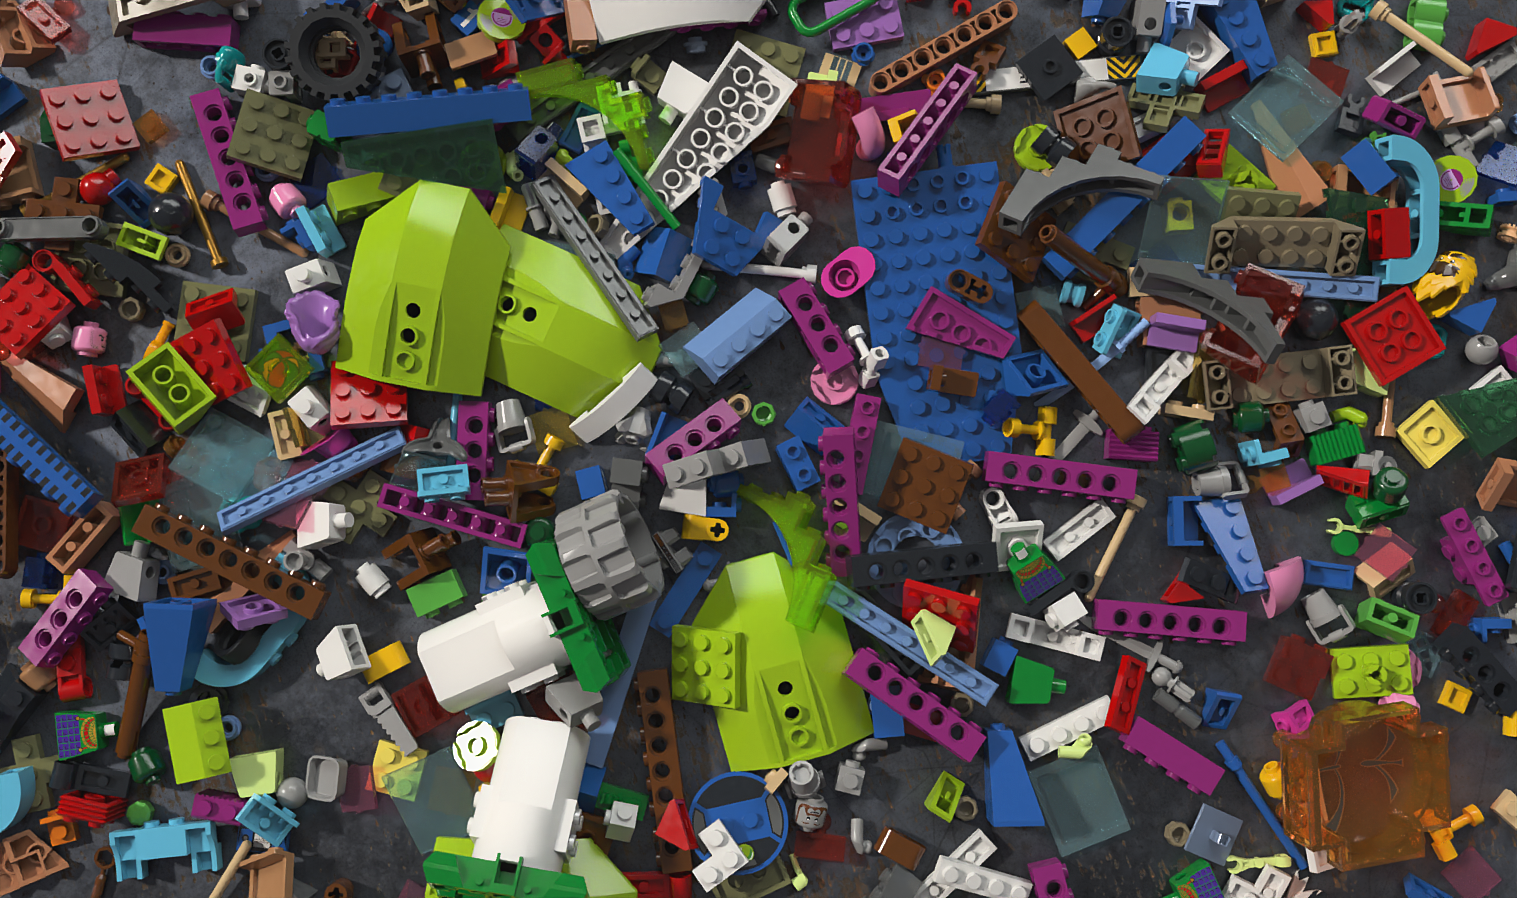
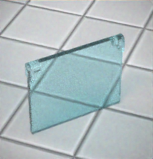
M1160 175L1165 177L1162 191L1157 200L1150 199L1137 260L1141 257L1205 264L1211 226L1220 222L1230 181Z
M450 746L382 776V780L421 855L434 849L436 837L438 836L463 837L470 834L467 833L469 818L474 817L476 807H473L475 795L461 767L456 762Z

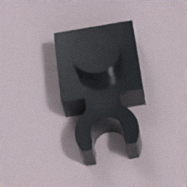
M1350 93L1344 98L1343 107L1338 110L1334 132L1357 139L1362 134L1365 118H1362L1363 113L1359 112L1365 104V98L1361 97L1355 104L1352 101L1353 94Z

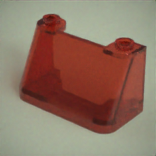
M791 78L798 86L788 99L790 104L795 107L788 154H782L775 162V177L822 186L846 188L850 180L857 129L851 117L861 111V92L845 81Z
M1248 262L1244 271L1240 269L1235 277L1234 283L1237 284L1235 293L1238 296L1264 298L1274 313L1270 321L1281 338L1284 339L1301 307L1306 286ZM1218 321L1215 328L1212 327L1209 331L1205 330L1200 337L1199 344H1201L1203 352L1246 381L1255 385L1258 384L1269 364H1265L1258 353L1241 336Z

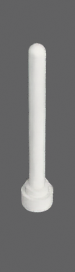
M704 260L701 263L703 269L722 271ZM747 264L740 273L792 278L804 277L807 283L811 282L815 285L817 265L807 264V267L802 266V269Z

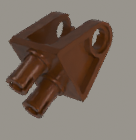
M435 11L425 14L429 40H426L425 43L412 46L407 30L403 28L402 21L392 24L396 50L400 60L411 78L420 76L421 79L426 80L427 89L431 92L443 88L438 70L450 67L444 46L446 41Z
M507 460L506 472L503 477H481L480 489L481 493H484L485 507L505 506L510 523L551 516L556 511L553 497L529 493L528 491L558 485L560 471L548 465Z
M433 527L405 535L383 549L381 553L384 559L387 560L408 550H413L420 568L396 582L400 591H403L451 567L452 565L445 552L461 544L462 541L459 533L455 530L450 531L446 535L439 534L437 536Z

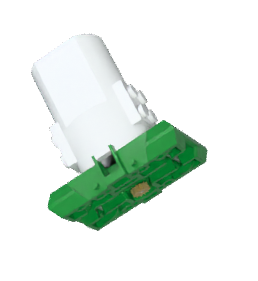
M555 538L532 544L525 555L536 581L527 583V580L524 579L512 583L497 592L487 594L481 597L483 602L475 605L476 610L420 635L417 647L418 656L438 703L447 711L457 713L508 690H511L512 693L521 690V693L524 694L542 684L550 683L565 675V669L573 666L582 690L597 693L625 675L631 667L630 660L612 618L606 621L598 620L595 615L585 609L574 592L561 563Z
M515 716L506 720L490 785L482 784L481 791L476 792L473 807H476L474 817L469 818L467 833H470V839L474 844L472 857L434 851L423 863L426 881L431 888L436 889L438 898H590L583 876L561 873L563 863L569 864L571 857L576 856L578 848L576 832L581 831L584 816H581L582 809H579L577 799L591 740L585 731L577 727H568L564 722L543 720L536 717Z

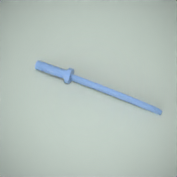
M1145 318L1140 320L1118 341L1115 339L1107 354H1101L1091 362L1092 366L1099 370L1117 354H1123L1126 351L1125 347L1134 338L1138 337L1145 328H1148L1150 323ZM1067 380L1069 383L1068 387L1051 391L1034 402V406L1049 405L1072 390L1074 386Z

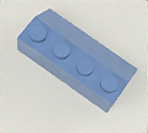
M755 288L683 346V349L715 385L782 330L792 316L776 298Z

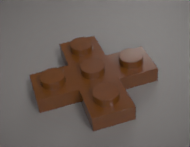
M55 177L51 200L27 198L24 217L92 215L103 220L104 207L80 203V179ZM45 241L44 249L73 253L75 241Z

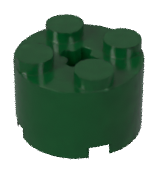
M1202 419L1172 428L1171 434L1167 435L1170 448H1175L1178 458H1175L1176 466L1179 472L1185 471L1187 475L1218 465V460L1213 461V456L1217 455L1214 441L1209 429H1202L1200 425L1204 423Z

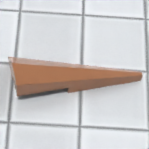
M0 0V66L26 68L55 53L56 46L54 43H49L42 36L43 31L39 26L34 27L27 19L28 14L16 0Z
M1260 100L1252 104L1250 110H1253L1256 132L1259 133L1262 142L1261 150L1269 179L1276 185L1274 190L1299 192L1302 195L1296 217L1303 216L1333 197L1334 194Z
M0 343V365L58 430L66 433L77 414L74 412V409L85 391L48 371L47 368L26 356L21 360L5 345Z
M290 530L261 549L258 556L265 560L268 557L275 559L280 552H284L283 548L291 539L297 538V533ZM257 564L251 570L254 577H257L260 573V568ZM222 577L225 588L194 597L217 599V606L209 633H218L228 621L220 612L219 602L245 597L249 593H253V591Z

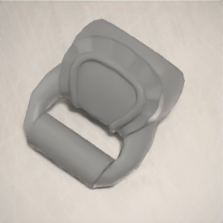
M1088 76L1082 78L1075 85L1074 103L1099 94L1103 88H1106L1107 91L1117 87V85L1107 81H1096Z

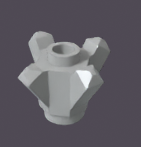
M634 407L628 416L616 424L618 430L615 435L616 442L619 444H625L626 442L633 445L639 444L640 449L646 452L651 440V434L653 433L651 428V412L643 407Z

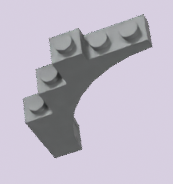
M1098 143L1086 165L1075 159L1062 156L1050 177L1026 168L999 211L998 227L1021 236L1028 226L1044 211L1062 201L1085 194L1123 192L1157 200L1161 194L1165 177L1136 167L1131 163L1121 161L1122 152Z
M1139 258L1130 276L1138 292L1176 300L1212 316L1241 336L1258 353L1265 364H1275L1286 344L1270 321L1274 313L1264 298L1238 296L1228 280L1201 278L1193 263Z

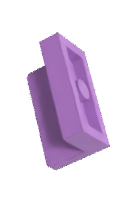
M1157 312L1150 317L1146 344L1152 347L1195 353L1197 351L1199 333L1205 330L1206 320Z
M1303 458L1259 480L1272 505H1281L1324 483L1320 474L1312 475Z

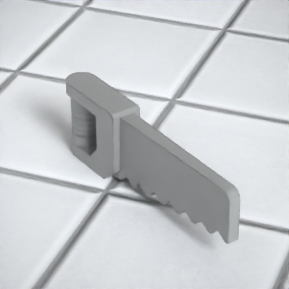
M377 680L375 686L359 696V700L369 715L373 718H378V724H382V729H386V734L391 735V740H395V745L400 746V751H404V756L407 757L418 749V743L395 708V703L383 683ZM381 694L383 700L372 706L369 701Z

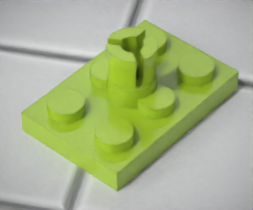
M1230 143L1222 178H1199L1197 173L1192 178L1193 181L1220 204L1225 186L1273 190L1276 187L1269 178Z
M1407 643L1328 648L1334 699L1390 696L1392 693L1402 695L1414 694L1409 646Z

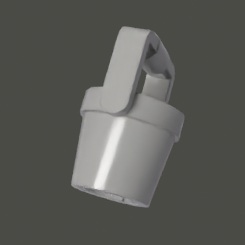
M508 399L495 404L498 426L494 429L499 452L515 454L535 444L536 436L532 420L529 416L525 417L519 399ZM527 431L528 440L516 442L509 445V447L505 446L503 436Z
M1237 461L1218 462L1217 466L1192 474V489L1196 496L1222 497L1223 500L1245 498L1250 491L1245 473ZM1228 469H1233L1241 491L1231 492L1232 484Z
M1323 588L1301 599L1310 618L1306 621V624L1320 645L1329 642L1335 643L1346 638L1347 634L1355 629V622L1344 605L1340 604L1337 606ZM1342 614L1349 626L1338 629L1328 634L1327 637L1322 638L1316 627L1326 624Z
M802 760L792 764L789 769L788 783H785L784 786L789 799L797 797L805 799L814 796L819 789L826 787V782L822 770L817 772L810 763Z

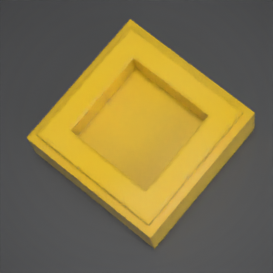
M1084 27L1080 28L1062 43L1075 60L1082 59L1098 46Z
M1334 30L1313 33L1308 36L1312 60L1333 57L1339 54Z
M157 163L144 183L162 194L172 192L180 177Z
M1447 680L1437 703L1464 714L1473 693L1469 689Z

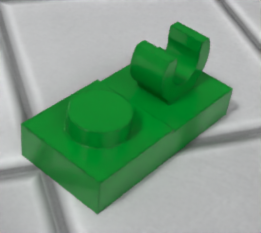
M602 782L595 808L611 810L614 801L638 805L636 819L643 821L650 795Z

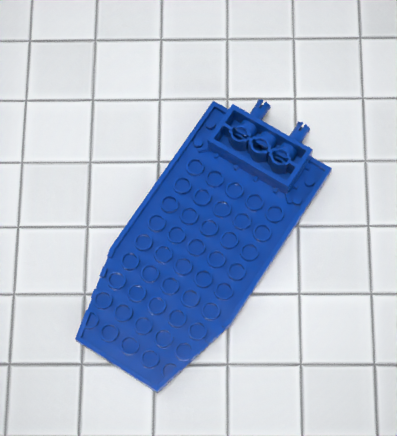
M941 144L935 147L938 168L918 171L900 197L878 187V177L851 180L850 187L858 246L870 251L875 259L876 268L874 274L864 284L872 348L883 346L889 354L884 368L877 370L880 373L878 383L892 414L901 441L903 437H907L962 460L968 461L971 459L974 462L984 460L985 451L1010 454L1012 451L1013 438L1004 436L1002 425L1007 417L1015 418L1018 396L1006 395L1003 359L912 332L905 328L927 291L933 286L1015 336L1016 339L1005 357L1022 354L1012 274L975 245L999 185L997 161L955 166L952 162L951 144H945V146ZM954 270H965L991 285L993 289L992 298L982 305H973L950 293L945 287V279ZM958 275L952 277L953 286L962 288L964 284L962 277ZM969 286L965 290V293L969 290L977 292L978 299L985 296L982 294V288L974 290ZM936 364L942 365L945 368L979 373L976 396L969 397L926 390L930 365Z

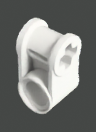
M987 487L980 492L979 503L992 529L993 524L1019 522L1015 511L1009 505L1004 493L1000 489ZM991 491L997 496V501L993 505H989L986 501V496Z

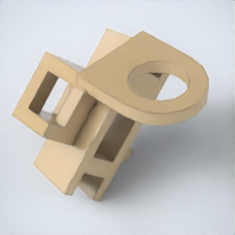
M333 31L328 33L331 36H323L318 42L316 61L323 72L325 69H332L334 73H339L338 60H351V56L347 54V47L356 50V48L341 31Z

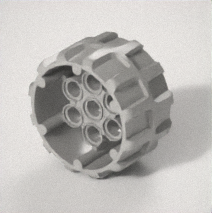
M612 489L558 514L555 519L554 535L559 557L574 592L589 613L595 615L598 620L606 621L655 601L662 595L665 584L656 546L641 514L627 495H624L620 490Z

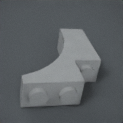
M761 438L740 441L719 449L706 450L662 466L669 489H673L715 476L771 462L765 439Z

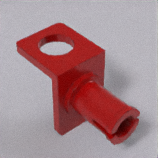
M547 23L542 25L529 38L532 44L545 57L542 61L544 65L547 62H553L565 78L569 77L577 69L562 52L565 43ZM548 33L551 35L553 42L549 47H544L539 43L540 34Z

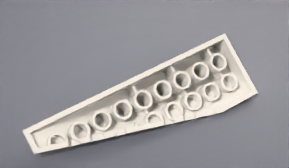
M737 41L644 178L669 210L673 212L701 187L700 180L703 176L706 175L709 178L714 176L771 125L798 84ZM639 186L636 188V192L655 225L634 237L615 219L608 233L600 241V244L606 252L617 260L664 220Z

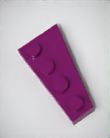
M933 286L929 288L905 328L912 332L1000 359H1004L1016 339L1012 334Z

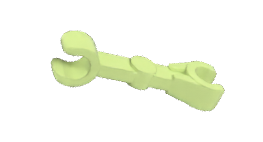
M1338 518L1327 519L1328 522H1335L1337 525L1334 531L1326 530L1329 534H1339L1342 530L1353 531V533H1368V535L1381 538L1391 537L1392 529L1388 527L1375 526L1357 529L1355 525H1343L1342 521Z
M1285 853L1275 854L1273 857H1254L1248 859L1229 855L1226 861L1237 862L1235 868H1227L1232 874H1237L1248 868L1265 867L1266 863L1277 867H1290L1292 865L1291 857Z

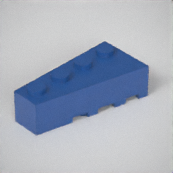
M1223 0L1222 7H1198L1215 35L1230 49L1227 54L1233 64L1242 59L1244 60L1248 68L1241 74L1247 85L1263 77L1278 65L1257 0Z

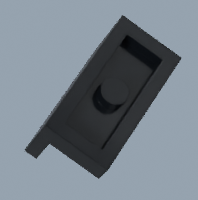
M141 400L115 411L110 426L141 460L150 457L154 447L171 436L170 432L164 431L160 427L158 419Z

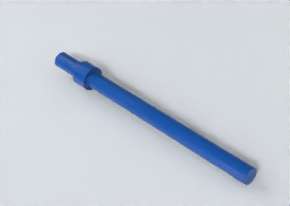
M1224 740L1218 741L1215 746L1224 757V763L1229 771L1234 772L1298 868L1300 870L1307 868L1308 863L1242 768L1243 763L1239 757L1232 753Z

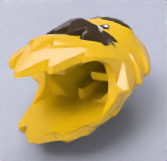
M1444 251L1432 263L1428 271L1414 281L1412 294L1416 293V300L1429 320L1435 317L1441 318L1448 314L1458 305L1464 295L1469 292V287L1474 285V278H1477L1478 274L1475 258L1458 251Z

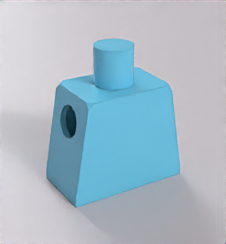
M1154 42L1136 74V92L1175 96L1182 84L1195 87L1198 83L1200 72L1189 70L1190 57L1188 54Z

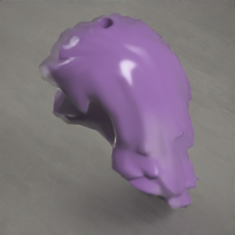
M315 289L313 291L304 290L303 294L296 293V297L289 299L285 303L286 309L284 314L287 317L286 319L289 320L291 332L304 351L322 355L335 346L340 337L341 327L338 320V310L340 308L338 300H334L331 296L326 295L325 292Z

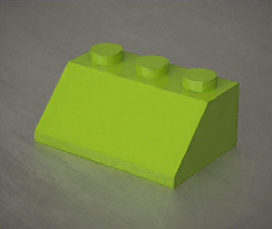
M166 342L125 371L135 386L179 435L197 423L217 399L216 395L169 342Z
M218 697L162 709L176 784L232 772Z

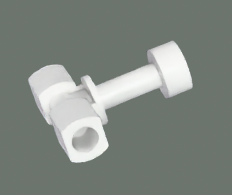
M855 325L846 330L844 337L850 345L856 346L861 355L859 364L863 368L859 374L858 383L862 388L866 389L876 385L880 377V373L877 370L884 368L889 354L883 346L872 348L869 351L863 341L866 337L864 330L860 325Z

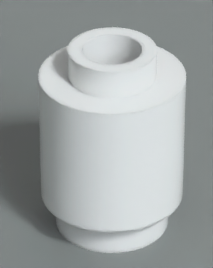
M784 180L772 183L771 189L767 190L774 213H777L778 218L795 214L797 204L791 184H785Z
M366 562L355 571L358 574L355 577L356 581L370 596L373 595L376 599L392 587L388 582V577L375 562L371 565Z

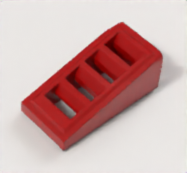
M1205 129L1204 134L1206 137L1202 140L1204 146L1200 149L1196 162L1199 178L1223 177L1230 140V129Z
M1317 465L1316 474H1320L1324 481L1321 484L1322 486L1356 497L1368 498L1370 470Z

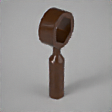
M110 845L99 848L94 855L95 864L101 868V872L96 877L91 898L102 897L107 879L105 875L106 870L116 865L114 856L110 864H106L101 859L104 850H108L113 854Z

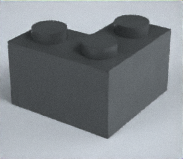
M613 457L610 475L611 490H620L624 495H627L640 512V508H645L647 493H643L644 483L649 482L650 469L646 467L643 461Z
M897 863L891 869L887 867L879 876L881 881L879 886L873 889L869 897L865 895L862 898H914L921 881L901 864Z

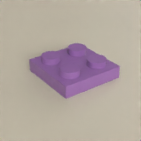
M259 594L219 602L220 612L237 630H251L258 625L275 624L281 619L288 618L287 608Z

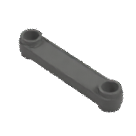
M92 215L0 218V242L100 241L105 239L109 233V227L106 222Z

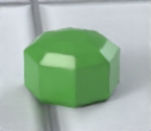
M765 402L755 405L752 412L755 424L763 427L772 424L776 416L773 406Z
M139 800L128 807L126 816L131 824L142 826L144 822L153 819L155 809L151 802Z

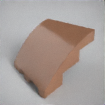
M30 829L2 839L3 842H0V897L67 869L70 865Z

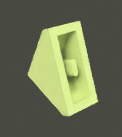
M923 609L912 619L911 624L930 666H935L946 655L956 627L928 610Z

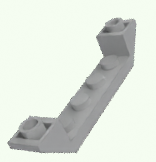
M701 187L697 191L698 198H700ZM721 192L714 210L726 216L727 210ZM692 252L690 255L687 254L681 262L680 267L683 269L680 275H676L670 283L669 288L672 290L659 283L651 287L648 286L641 297L644 300L642 304L645 309L684 298L703 260L692 254Z

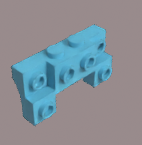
M185 817L169 819V823L160 824V820H151L144 822V826L139 828L120 829L109 833L110 847L116 863L117 882L128 878L143 879L149 876V859L185 856L190 853L193 873L209 869L218 871L223 868L221 842L217 843L215 821H185Z

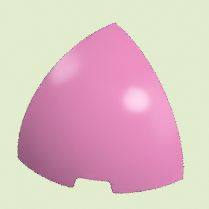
M1297 556L1276 563V568L1264 572L1269 592L1260 596L1268 618L1275 617L1284 612L1299 595L1304 579L1301 557Z

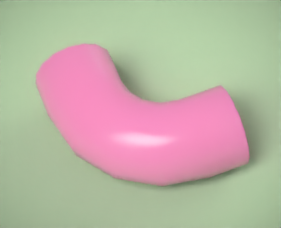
M873 106L851 117L860 136V140L856 145V153L863 161L877 159L885 149L884 130Z

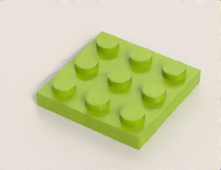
M680 624L673 625L672 699L732 709L739 708L741 632Z

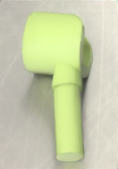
M793 853L789 857L797 876L791 879L795 888L800 891L807 886L808 879L802 872L795 853Z

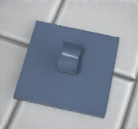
M1203 803L1184 850L1224 866L1243 820Z

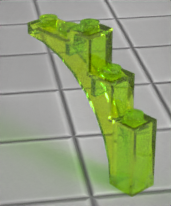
M573 58L515 73L518 83H523V87L528 86L530 100L545 97L566 98L585 103L599 110L611 119L624 134L634 151L639 168L643 171L651 168L652 162H655V156L652 147L648 148L646 138H649V132L646 123L642 124L641 122L650 119L649 112L653 111L649 96L645 97V94L639 91L616 98L615 95L618 94V88L615 80H611L605 74L582 81L581 78H584L583 68Z
M752 483L749 486L740 484L736 493L744 500L765 511L778 525L788 545L792 559L794 582L791 603L785 620L791 625L814 634L837 580V577L831 572L832 568L818 563L827 541L821 536V531L808 526L816 505L810 500V495L801 491H797L796 494L788 491L786 497L776 492H771L770 495L764 493L761 487Z

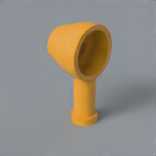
M163 321L158 335L147 347L143 359L165 344L172 329L175 328L174 324Z

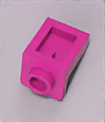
M1307 699L1297 701L1284 711L1271 714L1275 727L1282 737L1299 735L1317 721Z

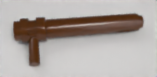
M1045 225L1039 231L1041 242L1093 280L1094 284L1098 287L1081 304L1086 311L1090 310L1105 294L1108 296L1115 294L1117 297H1121L1127 292L1129 287L1127 279L1112 266H1106L1055 225Z
M146 629L140 630L136 637L124 630L117 633V639L134 648L131 658L133 666L115 749L117 757L121 759H131V754L137 750L153 674Z

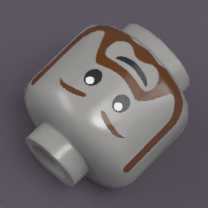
M816 793L810 798L797 799L793 820L799 825L801 830L813 832L814 829L823 827L828 810L824 797Z

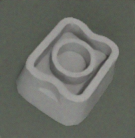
M312 756L308 761L305 793L308 798L332 802L345 793L347 761L329 756Z

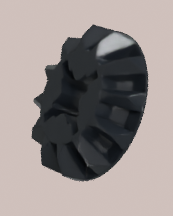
M201 684L192 692L189 703L209 699L210 695L211 698L218 697L222 718L228 712L231 700H229L228 691L223 687Z

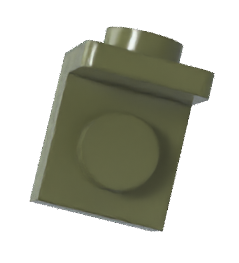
M647 53L643 58L639 56L631 65V69H633L631 71V78L654 96L661 88L666 72L652 62Z

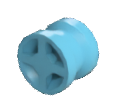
M1066 279L1061 290L1059 302L1063 304L1067 302L1072 303L1074 307L1079 308L1085 295L1086 284L1080 283L1077 285L1072 280Z

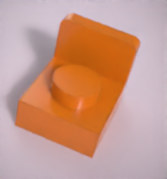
M59 809L48 811V816L39 820L40 825L47 823L52 846L81 838L78 823L63 821V816L56 813Z

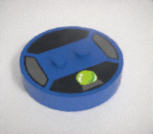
M741 771L728 772L716 776L698 791L689 809L688 814L699 847L695 849V852L703 861L711 857L712 854L698 834L717 819L722 821L749 860L748 863L731 875L751 874L769 865L780 853L787 837L788 814L784 801L777 790L771 795L764 789L767 783L762 777Z

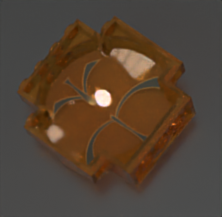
M1349 700L1330 705L1312 716L1308 729L1297 734H1293L1285 729L1275 731L1272 740L1273 744L1280 749L1282 802L1277 805L1276 814L1283 821L1284 834L1312 852L1327 850V863L1341 872L1425 857L1426 840L1424 832L1451 827L1452 810L1450 806L1451 785L1449 778L1448 728L1432 721L1420 723L1419 707L1404 701L1379 705L1364 700Z

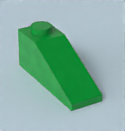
M1440 201L1439 230L1461 235L1490 237L1495 214L1494 205Z

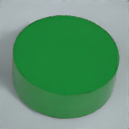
M1341 531L1331 539L1333 551L1340 556L1353 555L1359 546L1357 537L1348 531Z

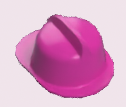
M859 246L851 247L842 252L823 269L821 284L824 291L836 298H845L856 292L874 274L876 267L872 253L866 248Z
M349 429L335 430L305 449L300 455L315 450L327 459H330L357 446L358 441Z

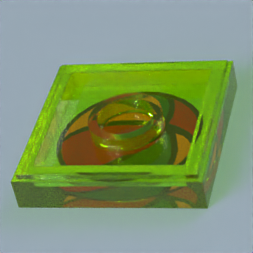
M279 333L244 367L246 372L279 404L315 370L287 339Z

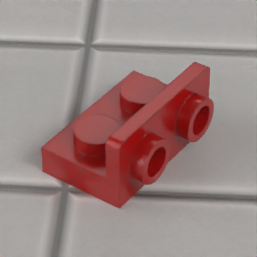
M90 364L82 366L92 415L108 417L114 415L115 411L128 406L119 365L114 364L101 367Z

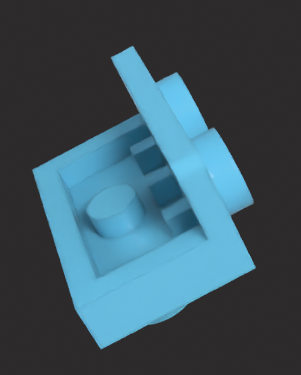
M1113 303L1105 314L1104 323L1100 331L1094 337L1092 348L1106 355L1109 348L1113 345L1112 342L1115 339L1118 341L1139 322L1141 314ZM1119 353L1115 357L1121 359L1123 354Z
M1259 439L1238 443L1237 456L1244 467L1257 465L1258 469L1280 465L1282 464L1281 459L1290 457L1287 448L1262 452Z
M468 464L417 469L419 491L417 492V497L420 500H424V503L440 502V498L450 497L451 501L463 500L465 495H471Z
M254 793L235 820L273 846L278 847L292 827L297 828L300 823L294 820L297 815L286 807L282 811L274 806L277 801L266 793L262 797Z

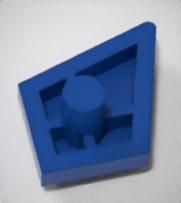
M1169 2L1165 7L1162 34L1159 37V43L1170 47L1176 25H1182L1184 20L1183 15H1176L1175 2Z

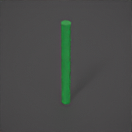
M620 147L617 148L613 155L673 230L681 226L680 222Z

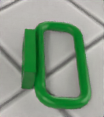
M790 0L787 13L796 30L801 35L816 37L871 7L879 0H861L815 27H807L797 13V7L807 0Z

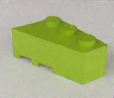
M401 166L393 167L402 171ZM385 169L328 183L326 200L336 226L375 213L397 197L378 189Z

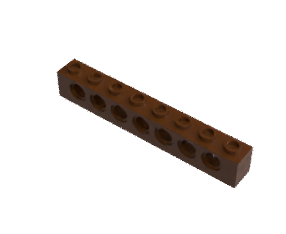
M157 502L155 505H144L131 530L132 532L309 620L319 619L332 593L325 589L327 585L314 579L310 582L304 579V574L299 571H287L281 568V562L270 557L265 560L258 556L259 551L245 546L243 549L236 545L238 541L225 535L221 538L214 534V529L201 524L198 527L192 524V518L181 513L176 516L170 513L171 508ZM166 521H169L170 529L165 533L163 525ZM190 531L193 539L191 543L187 544L185 536ZM212 542L215 546V551L212 555H209L207 547ZM233 553L237 556V563L234 566L229 562L230 556ZM255 564L260 568V573L257 577H254L251 572ZM277 575L282 578V585L278 589L274 586V579ZM299 586L303 587L305 595L301 600L296 596V590Z
M668 667L640 670L637 672V677H633L635 692L640 694V702H637L636 705L638 717L643 718L644 727H640L641 742H646L647 749L646 752H643V761L645 767L649 766L650 776L646 777L648 792L652 791L653 801L649 802L651 817L655 816L656 826L653 827L654 842L659 841L660 851L656 852L657 867H662L663 874L693 870L692 850L684 851L681 848L671 850L666 846V840L655 834L669 802L673 799H684L685 801ZM652 688L658 690L660 699L650 701L647 698V690ZM652 714H660L663 718V724L654 726L650 722ZM655 739H663L666 742V748L662 751L656 750L653 746ZM662 763L666 764L670 772L667 775H660L656 770V766ZM662 789H669L672 791L673 797L670 800H664L660 797L659 792Z

